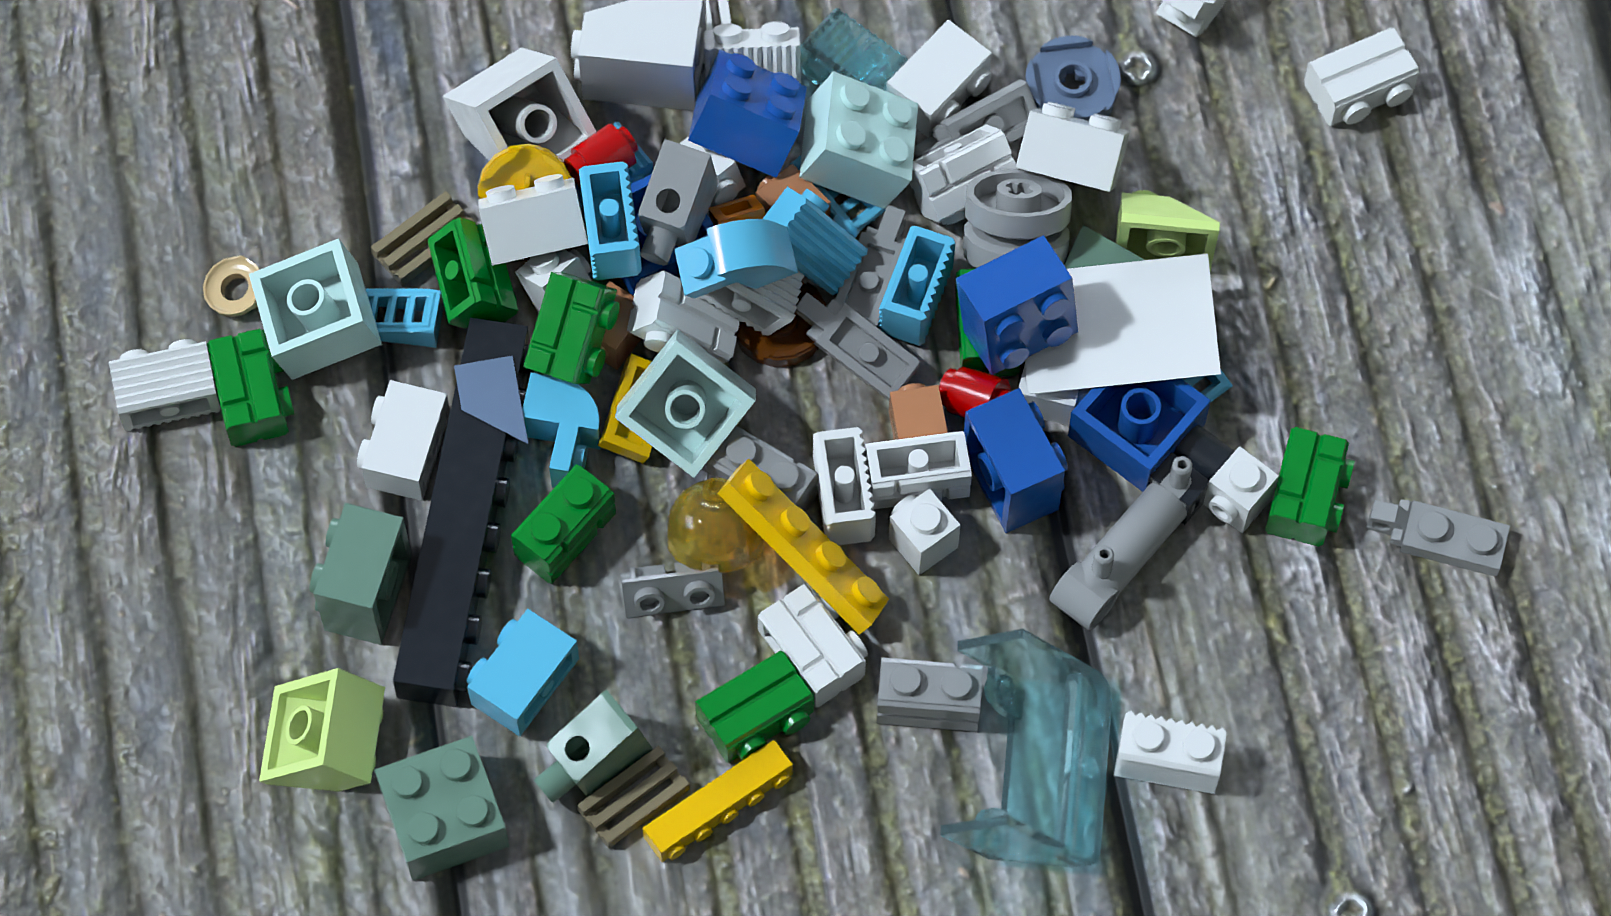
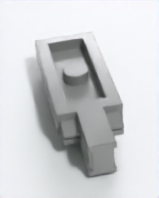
M1019 79L944 119L939 125L931 129L933 137L914 146V159L916 160L986 124L1001 129L1008 143L1024 135L1030 111L1037 109L1028 83Z
M889 205L886 208L879 229L868 227L866 233H861L859 242L868 249L867 255L862 257L861 263L856 264V270L850 272V278L844 280V286L840 287L835 299L841 305L846 303L877 328H879V307L906 238L901 237L906 225V220H904L906 211Z
M806 293L796 304L797 309L795 313L812 326L806 335L815 341L814 344L888 401L890 392L898 391L899 388L906 385L922 364L920 360L846 303L841 305L832 299L826 307L809 293Z
M1375 500L1370 511L1367 529L1391 535L1390 543L1401 547L1400 552L1490 576H1497L1501 568L1510 525L1414 500L1413 502L1400 500L1399 505Z

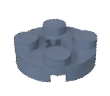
M1062 36L1046 42L1040 47V52L1034 56L1033 60L1031 58L1026 69L1025 82L1028 83L1037 108L1042 109L1044 103L1053 102L1075 108V118L1089 121L1090 116L1094 114L1110 116L1113 105L1118 98L1121 76L1117 61L1109 51L1106 50L1104 53L1100 48L1093 46L1092 40L1082 36ZM1067 74H1074L1076 80L1085 81V84L1080 85L1079 89H1068V87H1064L1061 83L1065 82Z

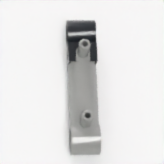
M1196 425L1180 442L1174 453L1171 452L1150 476L1148 487L1082 562H1076L1062 576L1050 595V602L1088 631L1093 630L1111 610L1119 593L1179 524L1183 523L1185 525L1203 505L1210 479L1235 451L1202 426Z

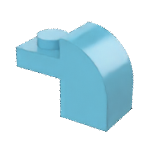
M746 219L716 225L707 229L708 236L674 249L684 295L694 299L736 282L757 289L798 273L788 228L766 219Z
M531 372L522 408L526 434L529 438L555 442L549 466L551 486L555 488L576 464L585 469L588 448L601 449L598 446L601 438L599 413L591 395L579 384Z

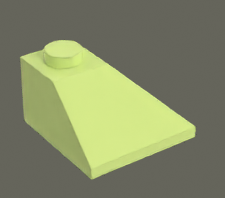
M1139 190L1133 193H1121L1116 244L1145 260L1208 254L1211 271L1220 229L1219 221L1171 197L1158 196L1151 191Z

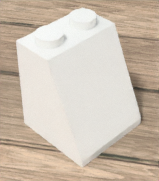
M628 0L585 12L582 31L574 30L571 42V58L575 59L574 81H581L583 99L694 111L705 51L704 31L707 30L708 23L706 0Z
M525 48L516 50L442 96L464 136L489 161L495 154L509 146L533 144L549 149L564 162V159L571 155L573 147L597 132L557 58Z

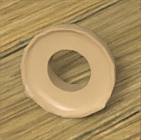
M241 255L225 258L215 264L207 273L203 284L204 298L209 307L220 315L229 317L245 315L251 310L258 308L249 274L260 270L259 267ZM238 278L248 281V290L242 298L234 301L225 298L224 291L229 282Z

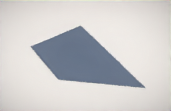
M513 356L455 365L454 369L461 409L528 444Z

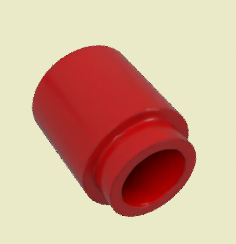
M609 123L573 147L571 155L564 159V163L572 178H574L575 183L581 189L580 168L623 161L628 165L629 169L636 164L637 161L634 153L639 149L635 139L625 127L622 126L617 129Z
M961 367L958 370L954 368L948 369L939 384L942 406L946 407L950 414L965 418L966 411L1011 392L1010 383L1007 379L967 367Z

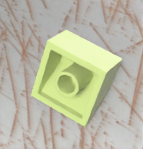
M339 668L275 686L259 782L267 785L328 791H342L370 784L376 765L375 751L379 725L383 718L382 706L385 687Z

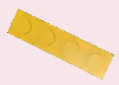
M748 458L733 472L717 494L860 635L874 623L889 601V598L880 590L874 580L867 577L844 554L839 545L832 542L809 519L804 510L797 507L773 483L772 479Z

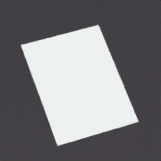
M1208 254L1067 269L1073 278L1078 333L1072 335L1065 343L1056 347L1049 346L1025 360L1027 395L1221 374Z

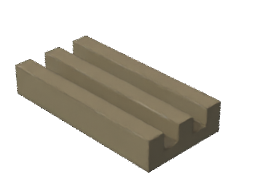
M445 191L371 246L372 255L403 287L431 266L433 261L430 249L427 248L401 269L397 266L400 262L416 250H421L428 244V238L453 219L459 217L471 221L473 219L471 217L467 218L464 210L459 204L455 205L452 197Z
M657 746L580 802L577 807L580 814L607 848L610 849L690 790V783L684 776L682 777L678 773L677 767L666 758L665 752L661 747ZM656 766L660 768L597 815L594 813ZM665 780H670L672 785L610 830L605 827V824L631 807Z

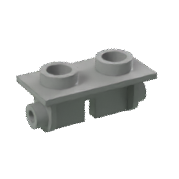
M704 557L701 560L674 563L675 573L666 574L664 564L639 568L633 566L630 567V572L620 573L626 618L724 606L725 599L720 561L710 562L709 557Z

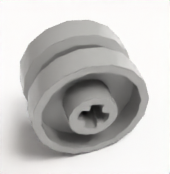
M1006 169L988 172L975 177L966 188L965 217L968 219V222L964 225V258L970 265L978 268L1044 235L1061 262L1065 264L1069 249V229L1066 226L1071 220L1072 190L1057 178L1027 170Z

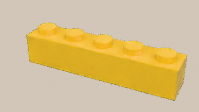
M775 740L771 741L644 826V839L661 862L668 858L670 860L676 859L685 852L687 845L695 840L700 842L706 839L712 833V828L721 822L727 824L738 816L739 810L747 805L752 807L759 803L765 797L764 793L773 787L779 789L787 784L792 775V763Z

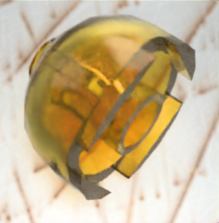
M717 477L692 484L681 491L669 510L667 521L668 551L676 561L691 569L702 571V563L709 565L718 564V572H732L748 567L760 559L763 554L765 540L717 494L727 479Z

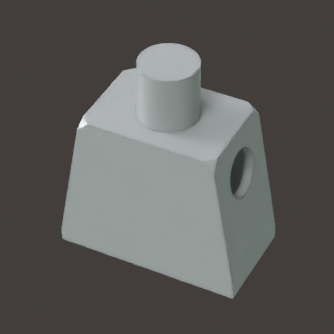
M664 139L638 213L644 234L647 235L640 252V256L644 259L665 266L668 264L674 246L681 247L695 241L719 186L711 154Z

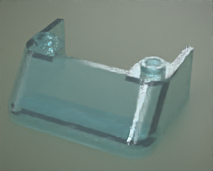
M1024 628L958 641V652L988 668L984 687L986 699L996 712L1009 719L1001 809L993 807L981 810L975 820L941 825L940 836L989 860L1068 868L1094 864L1101 851L1112 706L1111 690L1105 676L1098 670Z

